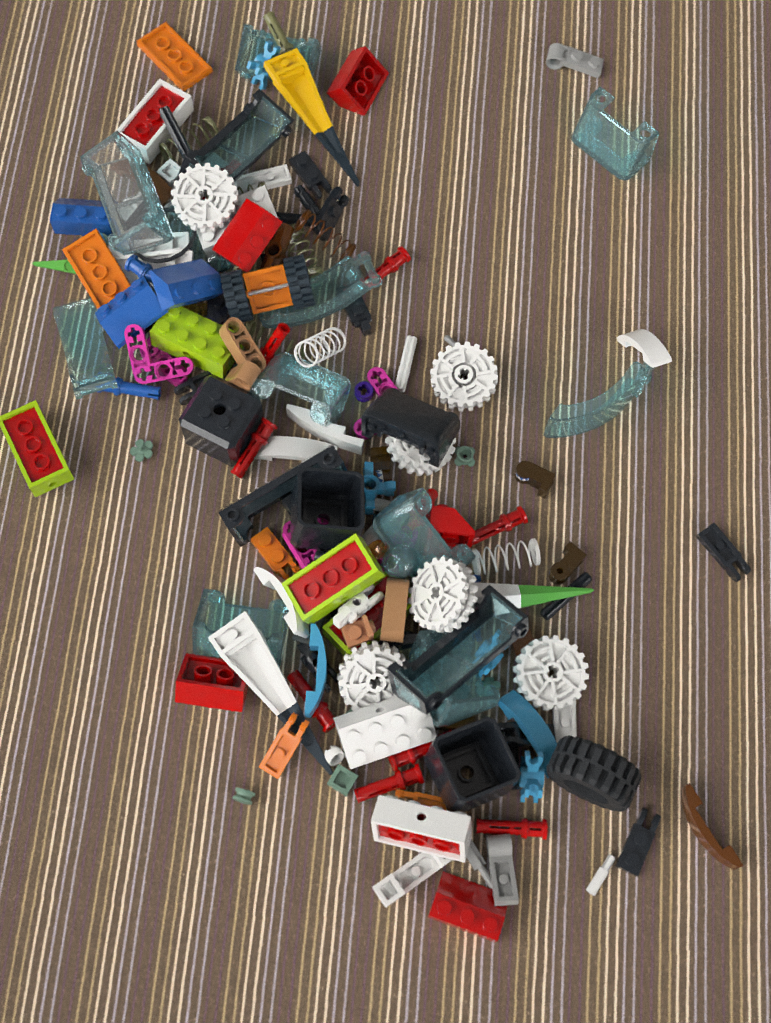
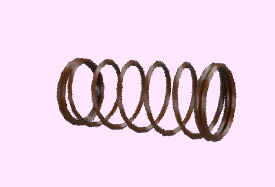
M307 209L297 221L294 227V231L298 232L305 225L308 219L311 216L315 215L313 223L310 229L308 230L307 234L304 236V238H306L308 234L319 223L323 222L322 229L316 240L313 242V245H315L317 240L328 229L331 228V235L327 243L322 248V251H324L327 245L336 236L341 235L339 243L336 249L330 255V258L333 257L335 252L345 242L349 241V246L346 248V250L343 252L339 259V264L344 265L353 255L356 249V244H351L350 240H345L341 243V233H338L332 237L334 231L333 227H328L323 231L325 226L324 220H321L314 225L316 221V214H311V210Z

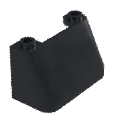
M387 388L362 415V436L372 439L375 433L380 438L383 433L419 448L420 455L426 453L429 456V464L439 467L460 430V420L453 412H447L401 393L395 388Z

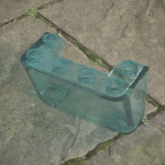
M600 86L591 94L572 133L571 139L574 144L618 179L629 180L650 161L659 132L645 121L633 132H630L604 111L614 101L615 97ZM601 96L606 98L605 102H600ZM647 130L651 136L643 137L640 135V131Z

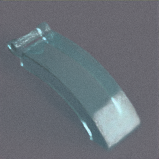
M363 251L354 258L346 256L325 272L310 279L315 300L314 306L295 310L293 304L292 306L258 313L262 326L270 329L277 328L279 323H285L289 327L307 324L345 308L373 287L381 286L383 280L376 273L369 252ZM362 264H364L370 277L366 281L359 268Z
M91 297L53 308V315L62 341L69 376L77 400L83 398L84 395L107 388H118L101 324L95 314L97 311Z
M634 362L624 376L603 394L578 404H559L549 417L543 436L546 438L574 436L591 431L607 423L617 416L631 402L634 396L637 398L644 390V385L650 383L652 379L651 374L656 367L652 368L645 362L643 364Z

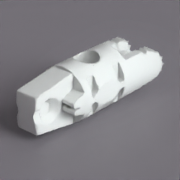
M372 584L338 609V613L333 617V624L338 629L349 622L352 624L380 602L385 595L382 592H378L368 599L367 596L375 589V586Z

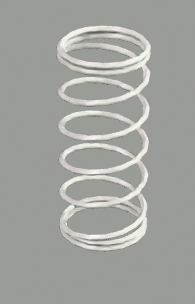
M331 327L299 342L294 349L296 361L301 366L310 368L343 351L346 346L345 334L340 329ZM329 330H335L342 335L344 344L341 349L338 336ZM326 333L333 334L337 338L339 343L337 351H335L334 341ZM325 336L332 341L333 350L330 349ZM316 342L321 346L323 355L318 351ZM303 343H305L304 354L313 364L305 363L300 356V348ZM306 344H309L310 353L315 358V361L308 358ZM311 346L316 352V357L312 353Z
M531 538L528 549L525 543L520 540L517 545V552L510 542L506 545L505 553L502 547L497 544L494 556L490 548L486 546L483 550V560L479 551L476 548L472 549L471 560L475 575H481L480 560L486 575V549L491 554L495 572H498L496 563L497 547H500L505 559L506 568L509 571V545L514 550L518 568L520 569V542L526 549L529 565L532 566L530 551L533 563L536 566L540 565L541 557L537 540Z

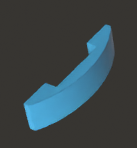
M311 623L309 646L311 651H318L315 691H306V718H311L323 696L327 678L325 646L321 633L314 623Z
M512 690L496 700L508 720L514 718L537 754L538 751L543 752V763L540 767H544V774L549 778L546 767L557 746V742L547 724L534 707L518 692Z

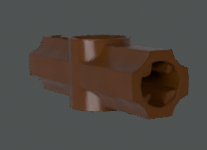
M282 222L264 249L265 257L260 269L284 264L283 259L287 258L286 251L294 232L292 226Z

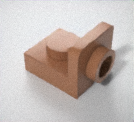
M363 615L361 620L340 628L348 650L360 646L363 642L374 641L373 633L376 632L373 620H368L366 615Z

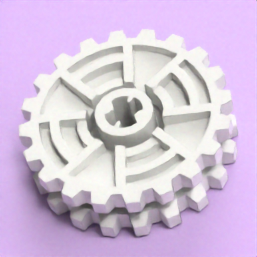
M198 163L193 169L190 166L187 167L185 174L182 172L179 174L180 180L174 181L175 190H171V195L174 197L171 202L176 214L185 226H191V229L194 231L200 229L201 233H206V230H210L213 233L216 232L218 227L222 230L225 228L224 224L226 222H231V216L237 213L236 206L240 205L238 200L239 191L233 178L228 175L229 173L226 170L221 171L220 166L215 165L211 167L210 163H206L205 166H201Z
M457 342L455 347L448 345L445 347V352L440 351L438 353L439 358L438 360H433L432 364L434 366L430 370L432 378L430 380L435 396L440 397V402L443 405L448 403L449 408L452 410L454 407H457L458 411L463 412L464 408L473 411L474 406L482 407L483 401L488 402L490 394L495 393V387L498 383L497 365H494L493 356L488 357V350H480V345L478 344L470 346V342H465L464 345ZM461 374L467 375L468 379L463 380V377L461 379Z
M391 436L385 439V443L389 444L387 452L393 455L391 460L393 462L397 461L400 469L406 468L408 474L416 472L417 476H422L423 473L428 476L433 471H439L446 462L450 461L452 458L450 454L455 452V447L452 445L456 443V438L453 440L439 467L429 464V456L426 453L420 455L419 448Z
M435 557L432 559V563L427 561L424 563L423 569H418V576L412 579L413 587L409 588L411 597L408 599V603L412 606L409 609L410 614L415 615L413 619L415 622L420 623L419 626L439 633H444V631L451 633L453 628L459 629L462 622L469 620L468 614L473 613V603L477 602L478 599L475 597L478 586L474 585L476 577L471 575L472 570L469 567H465L466 564L447 557H441V559Z
M546 635L538 640L534 639L528 643L529 645L523 647L520 650L522 654L515 658L518 665L513 667V672L516 673L517 677L513 678V681L519 685L517 692L523 693L527 701H532L533 707L538 708L542 706L545 711L552 708L559 710L563 706L572 705L573 701L582 696L580 692L586 690L587 687L584 681L589 679V674L585 673L588 663H583L582 660L585 655L583 652L578 653V646L576 644L571 646L567 638L559 640L557 635H553L550 638ZM552 669L554 674L549 677L547 672Z
M372 641L371 645L363 642L361 643V648L353 647L351 649L352 654H345L343 657L345 663H340L338 667L340 673L337 674L340 694L343 696L345 704L351 705L352 711L396 697L392 692L387 667L395 661L400 666H403L402 663L406 658L403 653L400 654L398 652V648L395 646L390 648L387 642H383L382 645H378L377 641Z

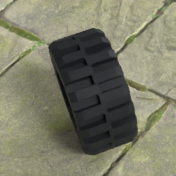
M564 736L561 738L546 767L548 777L553 782H556L558 786L582 800L584 799L591 804L598 805L604 809L607 808L611 811L622 812L628 809L641 781L640 770L625 757L605 748V746L577 736Z

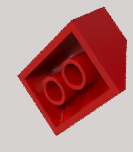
M363 46L349 53L327 94L339 107L364 116L389 72L369 49Z
M246 198L212 250L244 273L249 272L282 224V221Z
M444 504L432 505L426 529L424 554L467 559L475 536V530L455 508H450Z
M186 653L176 679L175 702L242 712L247 697L248 685L222 658Z
M443 871L428 918L489 941L497 942L508 905L495 906L492 889Z

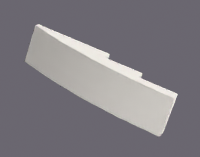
M287 404V417L301 428L338 448L362 455L364 439L346 435V427L329 423L328 414Z

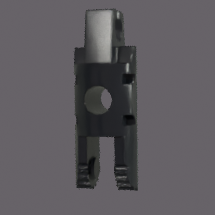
M299 643L297 647L303 655L300 660L316 679L317 667L315 665L318 660V651H311L309 645ZM327 662V675L330 674L334 682L338 684L337 673ZM326 682L324 689L327 694L332 691L328 682Z

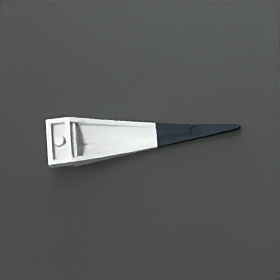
M245 611L209 636L208 639L220 657L245 681L284 724H286L293 712L297 714L295 723L289 729L297 734L300 725L306 718L261 630L258 629L248 612ZM308 725L301 737L303 738L301 743L329 775H332L333 770L325 759L324 753Z

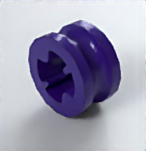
M362 381L355 386L356 399L360 402H368L372 399L373 387L369 382ZM362 389H367L366 395H361Z

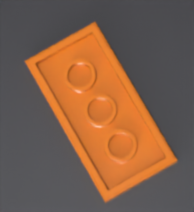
M164 22L136 41L137 46L183 92L213 72L212 67L167 22Z
M97 228L62 249L97 309L114 299L116 294L123 292L131 286V283Z

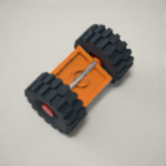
M304 255L283 259L284 265L280 264L242 273L241 269L222 273L220 275L222 290L230 318L236 317L242 322L254 320V314L292 306L293 304L295 310L314 306L315 300Z

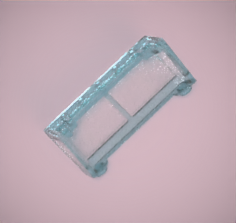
M116 131L80 156L83 165L81 168L87 176L93 177L113 234L109 235L108 243L114 251H118L125 256L168 243L174 239L140 149L119 131Z

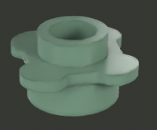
M458 446L455 448V465H468L472 467L475 464L473 459L475 449L473 447Z

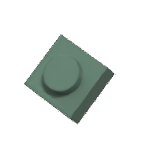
M338 764L327 782V786L347 797L358 779V775Z

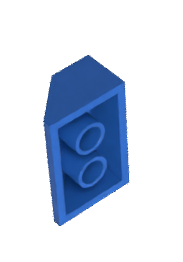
M59 198L52 204L50 223L55 234L85 236L97 228L99 233L102 232L108 237H114L117 220L115 210L119 207V202Z
M203 259L149 271L162 311L210 300L223 294L219 272Z
M143 276L133 281L126 290L116 294L110 302L102 305L95 314L101 326L120 349L126 344L124 331L127 326L137 324L145 330L166 314L168 310L162 311L155 288ZM132 328L133 332L129 333V335L131 337H135L140 333V331H136L135 328Z

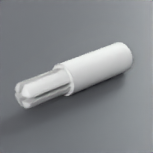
M609 854L603 865L599 867L588 885L586 891L591 895H596L607 877L608 871L615 861L613 855Z

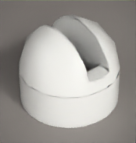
M331 745V749L325 750L324 756L330 766H335L344 759L345 754L339 747Z

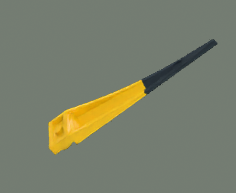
M295 48L264 61L263 67L273 80L274 86L354 184L359 187L360 182L329 119L308 64L299 50Z

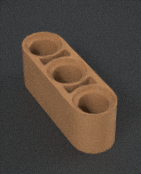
M236 317L229 318L220 327L219 334L238 365L244 361H250L256 364L262 371L266 366L265 358L240 319ZM228 326L232 327L235 333L231 332ZM239 344L243 345L246 351L242 350Z
M244 361L231 369L225 380L248 391L261 373V369L250 361Z
M387 577L381 641L403 643L409 579Z

